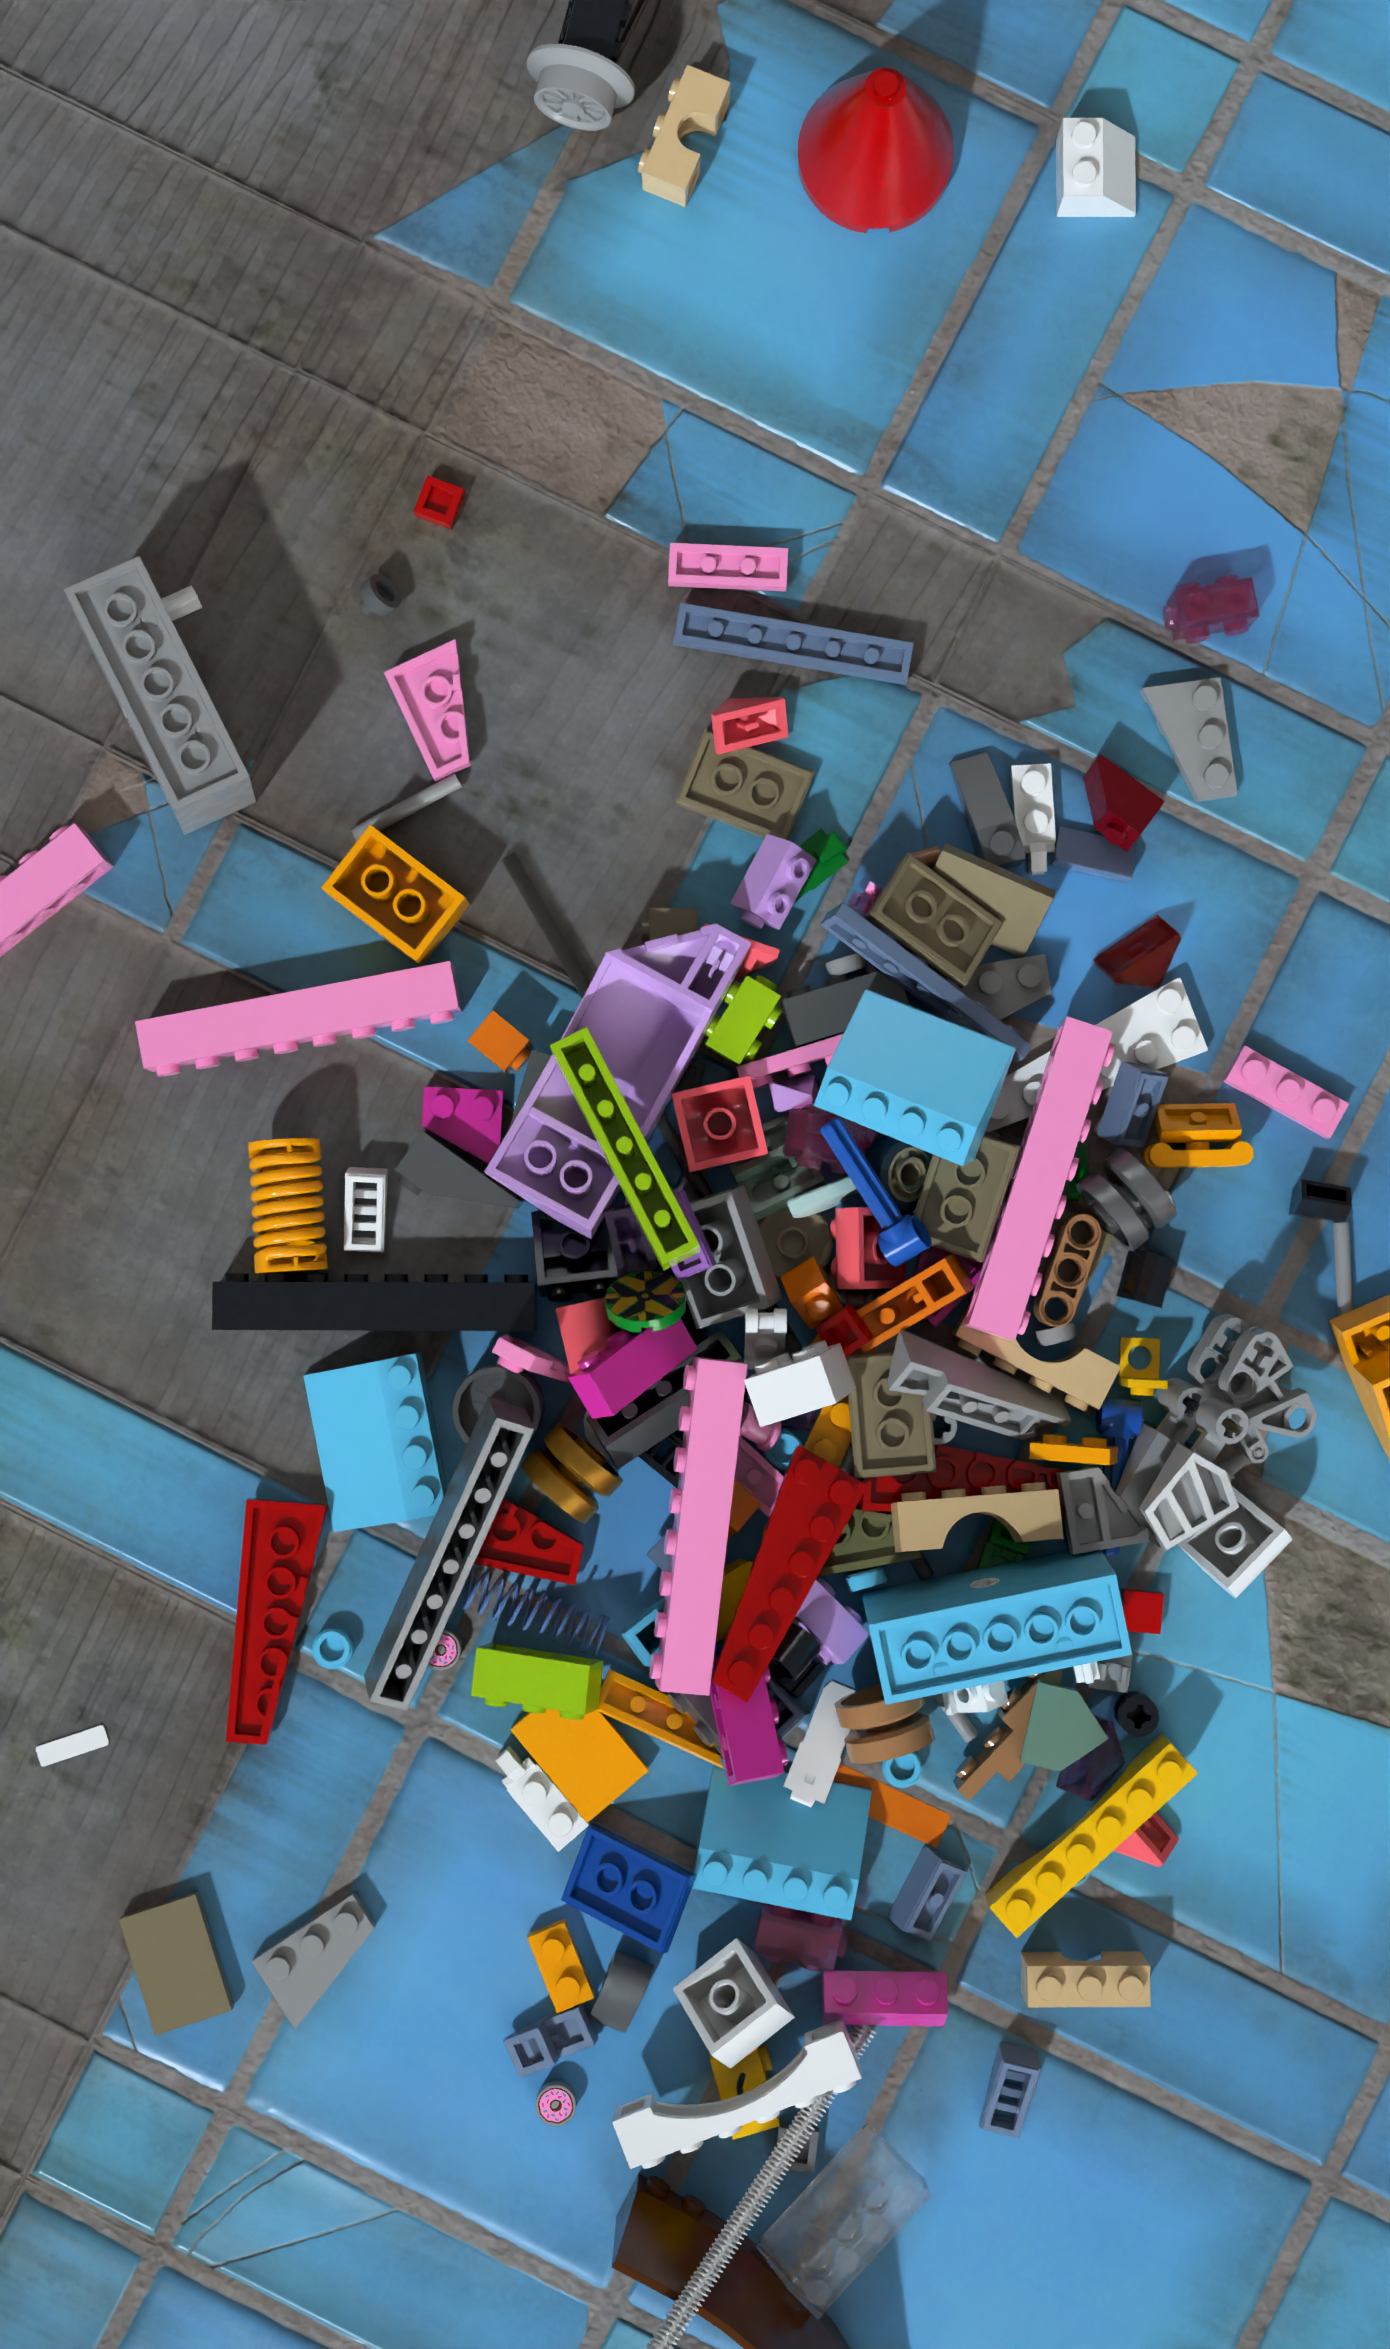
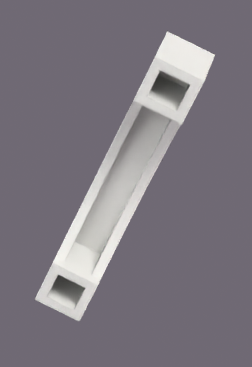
M839 2019L804 2033V2047L797 2056L779 2073L754 2089L725 2100L688 2105L656 2101L652 2093L616 2107L612 2123L630 2169L640 2165L647 2169L664 2161L666 2155L678 2150L683 2154L692 2152L701 2147L704 2140L717 2135L719 2138L730 2137L738 2133L742 2129V2125L757 2120V2123L771 2121L780 2114V2110L795 2105L796 2108L809 2106L818 2100V2095L833 2090L834 2093L847 2091L856 2085V2080L862 2079L861 2064L844 2021Z

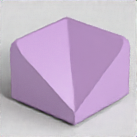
M812 1074L782 1082H769L774 1109L778 1112H789L813 1106L819 1092L816 1077Z

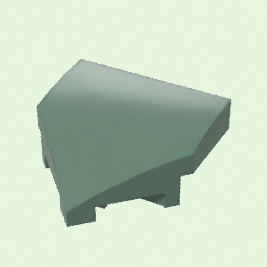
M1037 1680L1020 1762L1050 1770L1062 1771L1109 1738L1077 1689Z

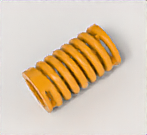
M289 1138L248 1142L249 1159L252 1158L249 1162V1168L257 1173L250 1178V1185L256 1188L251 1193L250 1198L252 1202L258 1204L252 1208L251 1215L256 1219H260L252 1225L253 1232L260 1234L253 1240V1246L259 1249L254 1255L255 1273L328 1269L327 1254L325 1253L327 1245L322 1241L309 1240L325 1236V1227L322 1225H305L324 1221L325 1213L322 1210H301L321 1207L324 1204L323 1196L304 1194L321 1191L323 1189V1182L318 1179H300L317 1177L322 1174V1167L320 1165L305 1164L318 1162L322 1158L321 1139ZM314 1255H315V1258L302 1257V1256H314Z

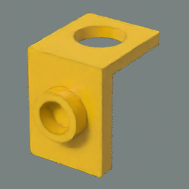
M1120 1337L1119 1366L1121 1368L1118 1373V1385L1130 1387L1131 1395L1155 1396V1389H1168V1381L1159 1379L1160 1339ZM1136 1346H1143L1150 1352V1363L1144 1369L1138 1370L1129 1364L1128 1354Z

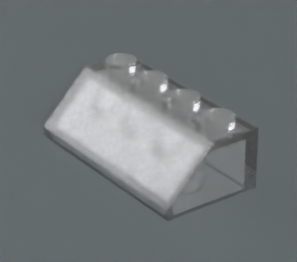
M866 2122L755 2244L786 2288L819 2320L928 2200L931 2193L925 2179Z

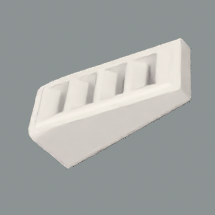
M349 1167L345 1173L344 1251L384 1253L388 1169ZM356 1182L377 1183V1189L356 1188ZM355 1198L377 1199V1205L355 1204ZM354 1214L376 1215V1221L354 1220ZM354 1230L376 1231V1238L353 1237Z

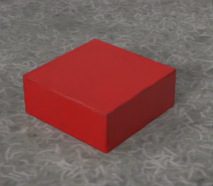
M427 475L413 511L414 515L452 530L466 494L465 490Z
M851 1304L815 1328L822 1340H826L827 1346L841 1343L845 1357L874 1337Z
M1121 1588V1601L1127 1631L1161 1634L1164 1594L1156 1591Z

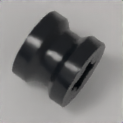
M1128 1691V1693L1121 1694L1115 1702L1113 1708L1114 1717L1117 1723L1129 1735L1143 1737L1152 1733L1157 1727L1159 1711L1145 1694L1138 1691ZM1141 1716H1145V1717H1142L1140 1720H1138V1722H1137V1724H1136V1720H1137V1719H1139Z

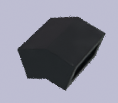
M1301 1179L1297 1189L1292 1190L1289 1215L1337 1223L1345 1222L1352 1208L1351 1187Z
M1138 1249L1134 1251L1128 1250L1116 1296L1162 1308L1174 1259Z

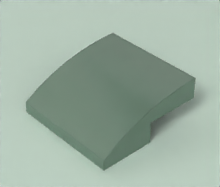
M791 1111L762 1125L768 1154L728 1163L737 1185H745L756 1221L787 1207L786 1202L789 1199L826 1185L825 1179Z

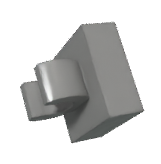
M1133 1653L1132 1655L1098 1661L1100 1679L1085 1685L1088 1688L1128 1693Z

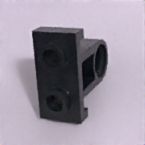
M791 1623L769 1663L770 1675L794 1699L799 1698L824 1669L819 1662L816 1663L814 1661V1658L822 1650L819 1643L805 1629L795 1623Z

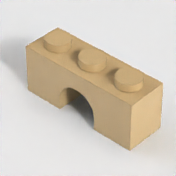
M689 65L686 66L681 79L675 77L668 95V101L671 102L666 114H659L653 130V137L656 138L651 150L647 148L644 150L639 162L638 172L642 174V189L683 207L687 206L701 172V154L686 148L680 140L686 134L693 131L705 132L716 137L730 103L731 82Z
M1101 1951V1959L1093 1961L1071 1960L1065 1958L1061 1952H1021V1993L1028 2008L1151 2007L1150 1965L1141 1951Z

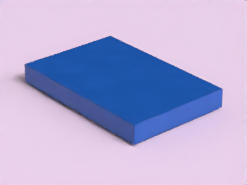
M593 1823L588 1826L561 1900L653 1950L664 1954L669 1951L697 1875Z

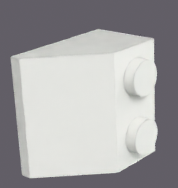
M1063 118L1056 139V217H1134L1136 214L1135 136L1104 118Z

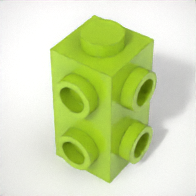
M757 975L755 980L746 976L742 984L735 980L723 1000L729 1004L721 1018L715 1015L705 1034V1037L708 1038L705 1048L737 1067L741 1066L744 1060L749 1063L752 1062L763 1044L757 1040L764 1026L772 1029L783 1011V1008L778 1006L781 995L775 992L778 986L760 975Z

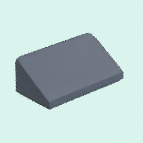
M1059 826L1055 852L1052 855L1050 865L1128 883L1133 875L1137 844L1133 843L1126 852L1121 847L1111 844L1104 836Z
M1122 1062L1097 1134L1113 1145L1143 1148L1169 1074L1131 1062Z
M924 1847L892 1905L888 1918L902 1931L931 1941L968 1869L933 1849Z

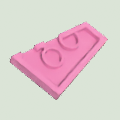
M456 639L385 671L386 679L434 781L437 782L471 766Z
M511 1334L499 1337L492 1350L493 1353L500 1356L497 1363L519 1374L523 1370H528L571 1383L568 1379V1376L571 1374L567 1363Z

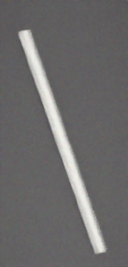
M853 2025L854 2029L851 2028V2033L848 2034L856 2054L862 2056L863 2054L860 2050L866 2051L863 2046L868 2047L865 2042L871 2043L868 2038H874L871 2033L877 2034V2032L870 2025ZM833 2090L818 2095V2100L813 2104L800 2108V2112H797L798 2115L794 2116L795 2119L791 2121L792 2124H789V2130L786 2129V2133H783V2138H780V2143L778 2142L777 2147H774V2152L772 2151V2155L768 2157L769 2160H766V2164L762 2166L763 2169L759 2170L760 2174L756 2175L757 2178H754V2183H751L750 2188L748 2187L745 2197H742V2201H739V2206H736V2211H733V2215H730L727 2225L724 2224V2229H721V2234H718L719 2238H715V2243H712V2248H709L708 2253L706 2252L703 2262H700V2266H697V2271L693 2272L694 2275L690 2277L691 2280L687 2282L688 2285L684 2286L685 2289L681 2291L682 2294L678 2295L679 2299L675 2300L676 2304L672 2305L673 2309H669L670 2314H666L667 2319L662 2320L663 2323L659 2325L660 2328L656 2329L657 2333L653 2334L654 2338L650 2339L651 2343H647L648 2348L644 2349H674L671 2344L677 2345L675 2339L680 2340L678 2334L683 2336L681 2329L687 2330L684 2324L690 2325L687 2319L692 2321L693 2319L690 2315L696 2316L693 2310L699 2311L696 2305L702 2306L699 2302L700 2300L705 2301L702 2296L708 2297L705 2291L711 2292L709 2286L714 2287L712 2281L717 2283L714 2277H721L718 2272L723 2273L721 2267L726 2268L724 2262L730 2263L727 2257L733 2258L730 2253L735 2254L733 2248L739 2249L736 2243L742 2244L739 2239L744 2240L742 2234L748 2235L745 2229L751 2230L748 2225L753 2226L751 2220L756 2222L754 2215L760 2216L757 2214V2211L762 2212L759 2207L765 2208L763 2202L768 2203L765 2198L771 2199L768 2193L774 2194L771 2190L772 2188L777 2189L774 2184L780 2185L777 2179L783 2180L780 2176L781 2174L786 2175L783 2170L789 2171L786 2165L792 2166L789 2161H795L792 2156L798 2157L795 2151L801 2152L798 2150V2147L803 2148L801 2143L806 2144L803 2140L804 2138L809 2139L806 2134L812 2135L809 2130H815L812 2125H818L815 2123V2120L821 2121L818 2116L823 2117L820 2112L826 2113V2110L823 2108H829L826 2103L832 2104L829 2098L835 2099L832 2094L837 2095L838 2093H834Z

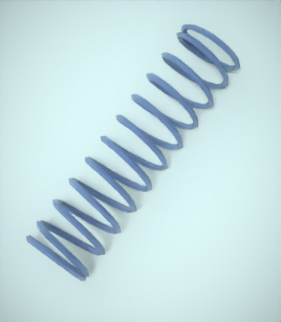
M472 1566L463 1604L464 1610L469 1607L481 1582L485 1578L478 1607L479 1615L484 1612L499 1584L492 1616L494 1621L497 1620L514 1589L507 1619L508 1626L513 1624L528 1596L522 1623L523 1632L526 1631L543 1601L536 1632L537 1637L543 1634L557 1608L551 1641L553 1643L556 1642L572 1613L566 1647L572 1646L586 1620L580 1651L582 1654L587 1651L601 1625L598 1640L592 1654L593 1658L597 1656L610 1620L609 1616L602 1615L585 1645L591 1620L590 1609L584 1613L571 1638L577 1611L576 1604H573L556 1633L562 1608L561 1598L556 1600L542 1626L548 1599L547 1593L541 1595L528 1619L533 1596L532 1587L528 1588L513 1614L518 1593V1583L514 1582L499 1607L504 1584L503 1577H499L484 1602L489 1582V1573L485 1571L480 1576L470 1595L475 1572Z

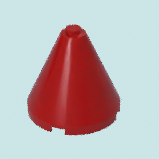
M882 67L853 76L826 90L811 106L802 123L799 134L798 172L806 194L814 206L828 219L856 232L866 233L867 229L889 228V232L906 228L923 218L933 209L943 195L953 166V135L942 108L924 89L897 70L889 67Z

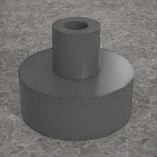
M373 574L360 587V594L363 600L359 606L366 615H371L374 612L379 616L386 617L401 604V597L397 588L383 575Z

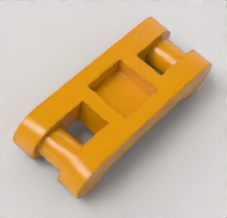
M1244 1141L1228 1144L1219 1150H1210V1142L1185 1143V1150H1172L1166 1143H1157L1146 1147L1142 1158L1145 1165L1150 1168L1235 1167L1251 1162L1254 1157V1150L1249 1143Z

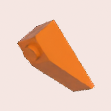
M955 1253L950 1254L856 1310L859 1317L874 1336L869 1342L860 1347L863 1353L956 1300L975 1287Z

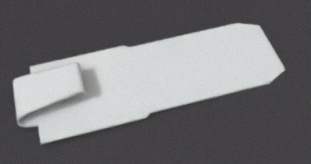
M831 1681L823 1688L804 1740L799 1744L783 1786L792 1790L790 1799L809 1807L813 1806L815 1800L825 1804L841 1762L840 1756L845 1746L844 1739L850 1732V1729L840 1726L834 1704L839 1699L856 1692L855 1690Z

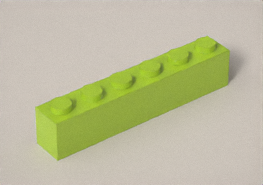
M585 1027L551 1044L552 1054L663 1271L700 1253V1245L588 1028Z

